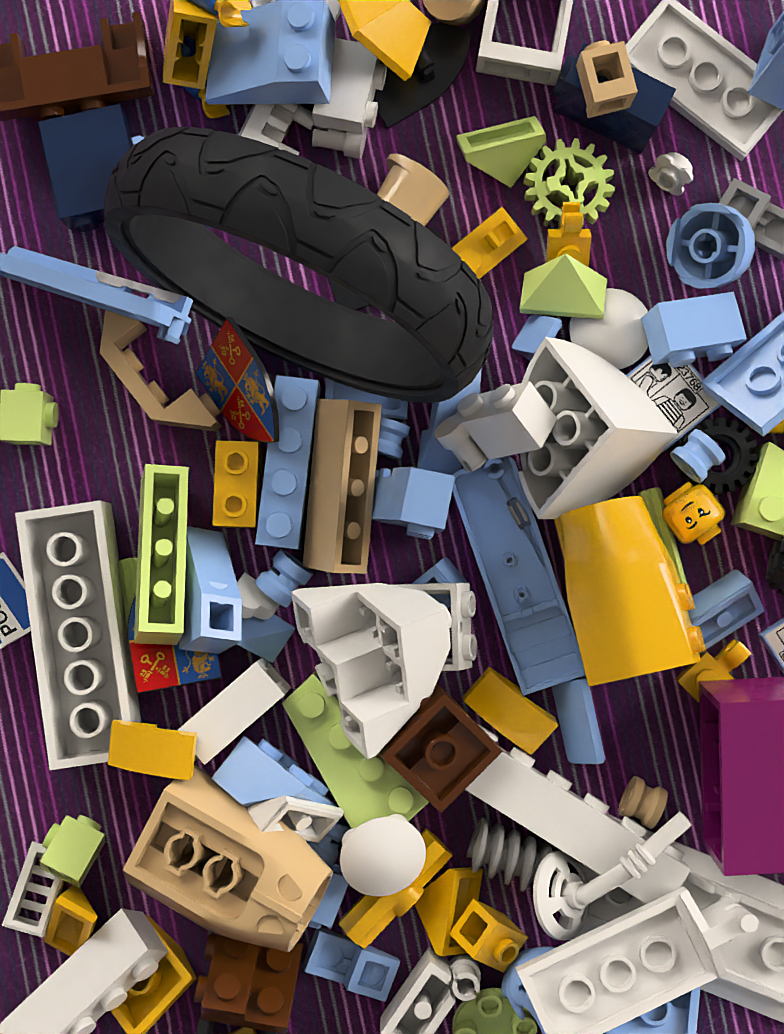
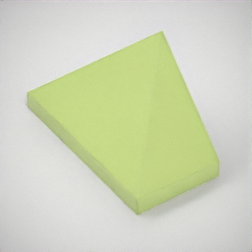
M536 116L456 135L457 143L468 163L510 188L530 164L531 159L536 156L546 143V133Z
M567 254L561 255L524 273L520 313L603 319L607 278Z

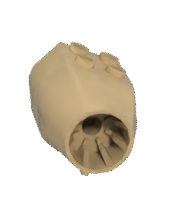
M194 765L193 777L190 781L174 779L163 790L123 868V873L128 883L211 932L234 940L290 952L314 916L328 888L333 870L320 858L302 836L295 833L293 829L281 820L278 823L284 831H260L247 810L248 807L240 804L212 780V774Z

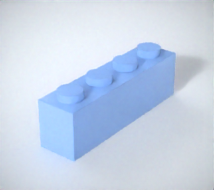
M276 375L274 395L279 416V442L268 443L255 542L257 545L301 550L311 474L316 406L321 392L318 380Z

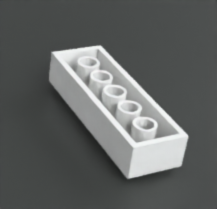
M100 500L15 513L49 770L108 762L112 721L121 720L141 723L138 695L136 694L128 646L112 505Z

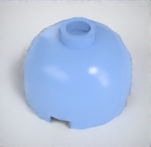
M720 203L696 204L689 208L691 210L687 211L682 218L675 220L666 241L667 259L670 266H674L676 272L681 276L678 278L683 283L698 289L723 287L740 278L750 266L755 252V235L749 221L738 210Z

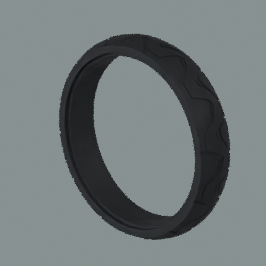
M172 127L151 133L126 151L114 167L104 195L105 229L114 246L140 273L157 287L191 298L193 303L190 310L221 328L227 317H233L252 346L334 382L387 398L419 403H435L451 399L473 382L486 362L493 339V312L490 297L484 285L477 278V275L465 261L461 260L458 254L418 221L413 220L411 216L390 202L381 199L380 196L348 178L319 164L316 165L306 158L286 150H280L278 147L232 133L216 132L212 129L196 127ZM205 226L256 243L316 271L364 299L395 322L345 307L280 277L228 245Z

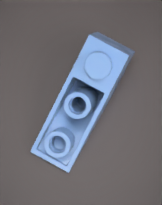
M187 526L184 633L179 641V649L220 654L241 642L242 599L223 532Z

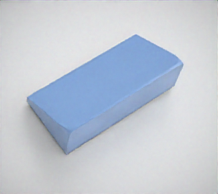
M735 569L693 596L695 609L688 610L692 627L700 626L705 648L708 649L765 610L752 581Z
M581 676L551 686L567 760L573 764L604 763L606 759L587 679Z

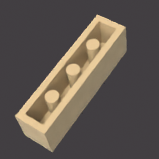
M317 399L302 567L331 573L367 574L382 404L354 400Z

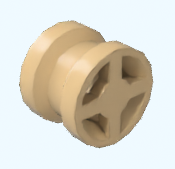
M634 776L624 790L618 813L623 817L638 818L643 826L652 829L663 814L668 792L661 787H648L643 779Z

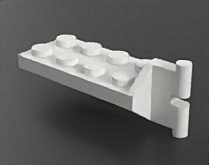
M683 886L515 968L546 1034H603L727 974L718 946L742 934L755 932L759 927V921L757 917L728 896H722L717 902L699 910L689 891Z

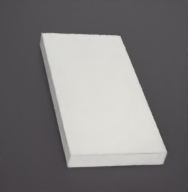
M662 0L625 45L631 67L675 88L676 91L669 105L741 162L783 111L748 94L758 64L676 0Z

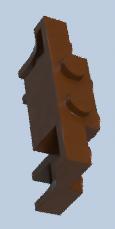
M132 13L133 22L112 26L108 18L99 19L104 50L101 45L26 57L25 45L18 33L9 34L10 42L0 44V121L33 116L39 122L117 104L116 102L155 96L149 63L151 58L146 27L141 13Z

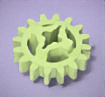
M574 138L571 147L566 148L562 139H558L553 152L547 146H543L540 151L541 160L537 158L531 159L529 168L534 173H526L523 184L532 188L525 192L524 198L525 201H536L531 213L534 216L543 212L546 215L543 225L546 227L553 220L558 221V228L561 229L562 209L556 207L551 202L562 207L563 202H580L579 213L583 214L582 226L584 218L593 225L599 217L597 211L605 213L610 203L605 198L612 196L615 187L606 183L612 179L614 170H603L602 166L605 164L607 156L601 155L595 158L592 155L595 148L594 144L591 143L585 150L579 149V139ZM554 164L555 175L547 177L546 181L542 182L543 174ZM564 177L565 180H568L569 185H577L574 192L570 191L568 185L561 186ZM592 189H595L593 200L584 207L583 202L585 199L583 194L590 193Z

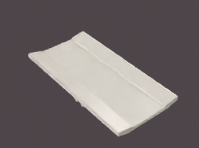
M612 816L613 818L617 819L618 821H620V822L622 821V819H619V818H617V817ZM647 830L644 837L649 839L654 832ZM672 842V845L685 853L682 861L691 868L681 887L684 886L689 891L699 910L717 902L722 896H728L757 917L759 921V927L755 932L742 934L718 946L727 974L700 986V989L784 1023V885L758 874L724 876L710 855L679 842ZM582 864L587 874L588 882L600 876V874ZM618 886L590 903L585 925L574 938L644 906L646 903ZM561 915L558 924L567 929L569 918Z

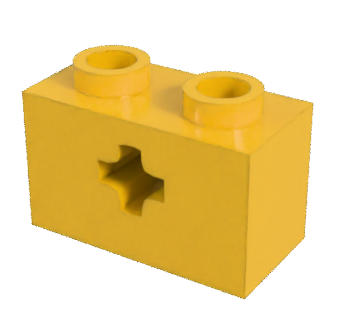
M216 440L213 526L219 528L257 529L263 468V446L259 442Z

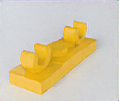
M502 206L451 249L461 257L462 261H465L477 275V278L480 279L528 238Z

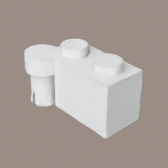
M335 38L330 104H314L312 112L313 122L317 128L313 130L312 146L344 151V156L361 159L363 155L367 127L374 128L378 102H373L376 89L383 90L387 66L381 64L380 60L360 42Z
M530 381L512 386L505 384L493 391L481 394L471 393L464 397L457 405L458 411L456 414L440 423L434 432V436L445 450L453 452L463 465L465 471L470 472V470L475 471L480 468L487 458L491 460L541 449L557 418Z
M428 947L381 1015L380 1034H434L455 1004V996L462 1001H470L476 997L474 991L479 993L481 972L477 961L469 955H458L448 961Z

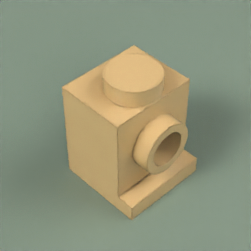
M603 40L590 44L580 53L576 64L587 105V117L591 118L630 108L638 90L625 42L621 41L610 44L609 41ZM597 76H605L609 81L598 83Z

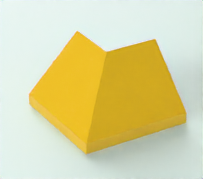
M338 0L352 36L404 81L412 76L431 21L409 0Z

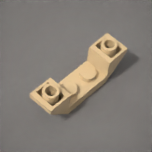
M105 310L100 354L149 418L161 425L217 431L221 428L222 425L215 418L221 411L207 393L199 397L195 391L189 389L169 406L165 407L164 404L169 401V398L154 380L149 384L139 373L144 366L130 348L122 351L123 348L146 332L147 328L141 321Z

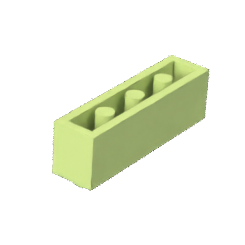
M145 464L140 486L134 643L177 645L184 633L189 467Z

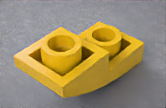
M490 667L462 696L463 701L480 717L530 755L559 726L553 715L524 697L519 686Z
M113 720L108 765L143 774L190 781L194 771L197 733L157 728V724Z

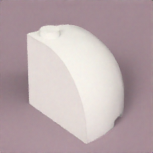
M545 337L530 361L522 383L527 381L532 383L556 416L557 421L541 449L520 453L523 470L519 471L518 475L528 502L538 519H558L560 515L566 512L606 501L620 492L648 468L678 432L651 399L615 366L579 345L561 339Z

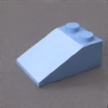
M276 0L251 8V10L241 11L243 21L248 23L247 27L227 28L217 19L207 75L205 98L207 104H330L336 22L326 0Z

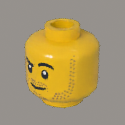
M689 481L663 500L666 507L662 511V518L681 543L688 544L697 539L702 546L722 531L717 524L724 519L725 509L706 486L702 484L693 486Z

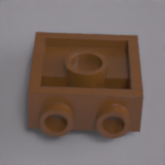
M436 683L430 697L421 700L420 708L379 753L389 765L442 813L503 750Z
M209 934L204 960L211 961L208 976H199L194 1002L201 1003V1020L287 1034L303 944L296 943L290 952L234 940L219 934Z

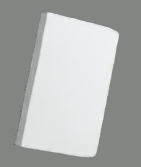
M285 795L251 805L247 808L260 831H284L278 823L281 820L293 829L295 833L302 836L305 841L316 843L323 839L345 813L339 807Z

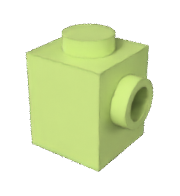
M16 383L15 390H1L0 441L14 445L51 446L52 427H57L59 420L58 404L53 402L54 397L41 391V385L31 383Z
M66 815L61 825L54 823L42 844V847L47 850L40 860L41 869L80 888L105 843V834L100 832L101 825L83 815H79L77 820Z

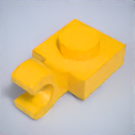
M580 202L562 203L561 229H548L545 263L567 254L589 267L592 237L590 229H582L583 214L579 213Z
M733 639L715 658L707 651L702 652L699 655L701 661L690 664L675 680L699 703V681L734 679L729 672L742 664L751 655V652L740 641L737 642Z

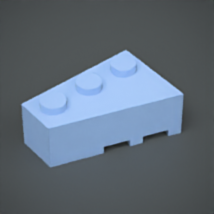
M414 467L393 468L392 473H390V469L385 468L380 469V471L376 470L372 520L407 527L406 535L428 540L433 537L434 533L440 534L445 529L455 476Z

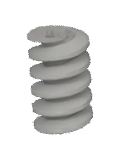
M482 817L471 837L466 858H472V872L474 873L484 863L487 864L489 879H493L499 870H503L504 885L508 886L515 876L520 877V891L524 892L531 882L534 883L538 866L543 858L552 852V845L548 842H543L536 849V839L530 835L520 844V833L515 829L511 830L504 838V826L500 823L495 824L488 832V820ZM554 870V872H553V874H552L549 887H550V885H551V883H552V881H553V879H554V876H555V874H556V870Z

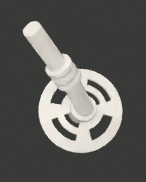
M679 811L643 844L637 842L634 845L635 851L629 849L627 851L628 857L621 856V863L590 882H588L583 865L578 860L562 850L547 854L538 866L533 884L534 909L538 922L545 933L555 940L562 941L576 937L585 925L590 903L633 877L639 879L641 877L640 871L647 872L649 870L647 864L655 865L656 861L654 858L692 826L690 821ZM567 862L577 869L580 877L575 873H570ZM554 870H556L557 874L553 879L551 886V897H549L550 880ZM559 911L562 916L569 918L567 929L557 923L553 916L554 913Z

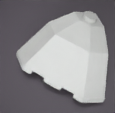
M383 583L301 588L291 591L298 632L303 643H308L316 650L321 660V663L316 665L315 669L328 698L336 695L339 700L340 724L346 738L367 759L375 757L420 708L421 700L429 698L433 693L451 648L449 628L452 626V619L448 609L444 604L439 603L424 591Z

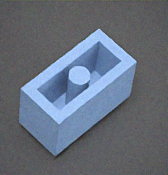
M734 292L657 303L641 318L653 365L670 362L672 368L681 367L693 363L696 360L695 358L706 356L708 361L722 360L732 356L733 349L747 339Z

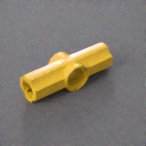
M427 828L420 833L426 848L425 863L414 882L405 889L387 896L363 894L339 920V925L356 945L365 949L396 916H403L420 898L424 891L423 887L453 856L445 844Z

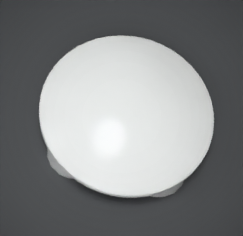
M607 288L603 319L571 317L568 325L571 342L595 353L619 370L631 366L643 356L648 348L641 320L648 311L643 303L631 293L620 289Z
M392 814L388 817L369 820L357 828L349 829L343 835L340 853L342 874L347 883L360 893L370 896L395 894L408 887L420 874L426 858L425 843L419 831L401 814Z

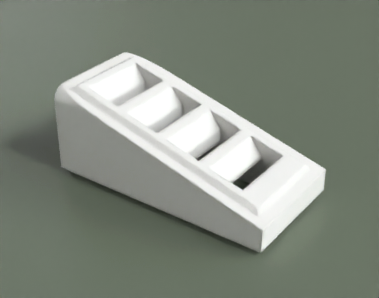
M32 841L2 926L46 938V931L54 904L61 895L65 881L35 865L37 857L42 858L47 849L42 847V844ZM32 873L53 879L52 887L49 888L30 882ZM27 890L48 896L46 904L24 899ZM21 908L42 913L40 921L19 916Z

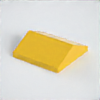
M148 915L145 916L169 952L158 962V969L147 979L138 981L126 992L128 995L126 1000L111 1010L127 1034H146L197 979L182 947Z

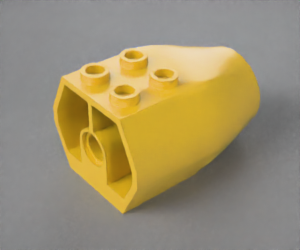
M641 496L622 497L594 503L560 515L558 519H554L564 557L567 600L589 687L701 661L699 653L706 651L700 626L692 627L688 610L695 609L690 586L680 582L676 567L653 524Z

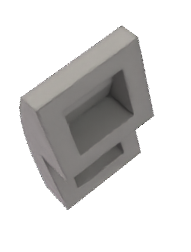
M734 178L719 203L738 210L749 221L755 235V246L784 261V209L770 203V195Z

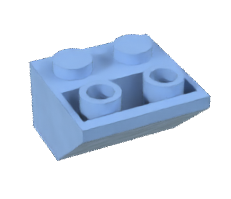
M243 736L211 778L240 804L246 807L284 795L337 806L325 796L329 790L325 784L310 773L307 774L298 767L299 763L265 739H262L257 744Z

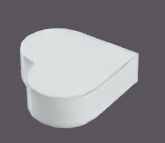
M244 572L237 582L242 599V618L247 619L254 616L263 620L270 619L280 604L259 589L255 584L256 580Z

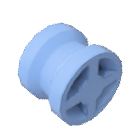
M381 417L377 455L401 460L403 453L401 442L403 438L408 436L410 427Z
M694 429L688 435V442L683 447H676L670 453L675 464L689 478L698 483L707 478V470L713 465H720L726 459L724 452L717 443L698 429Z

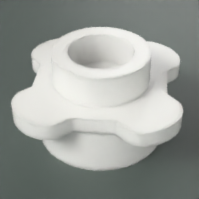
M679 153L660 154L657 158V166L651 167L648 174L661 189L679 196L684 192V184H689L693 180L692 165L687 158Z

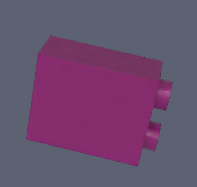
M784 677L699 681L703 845L724 876L784 873Z

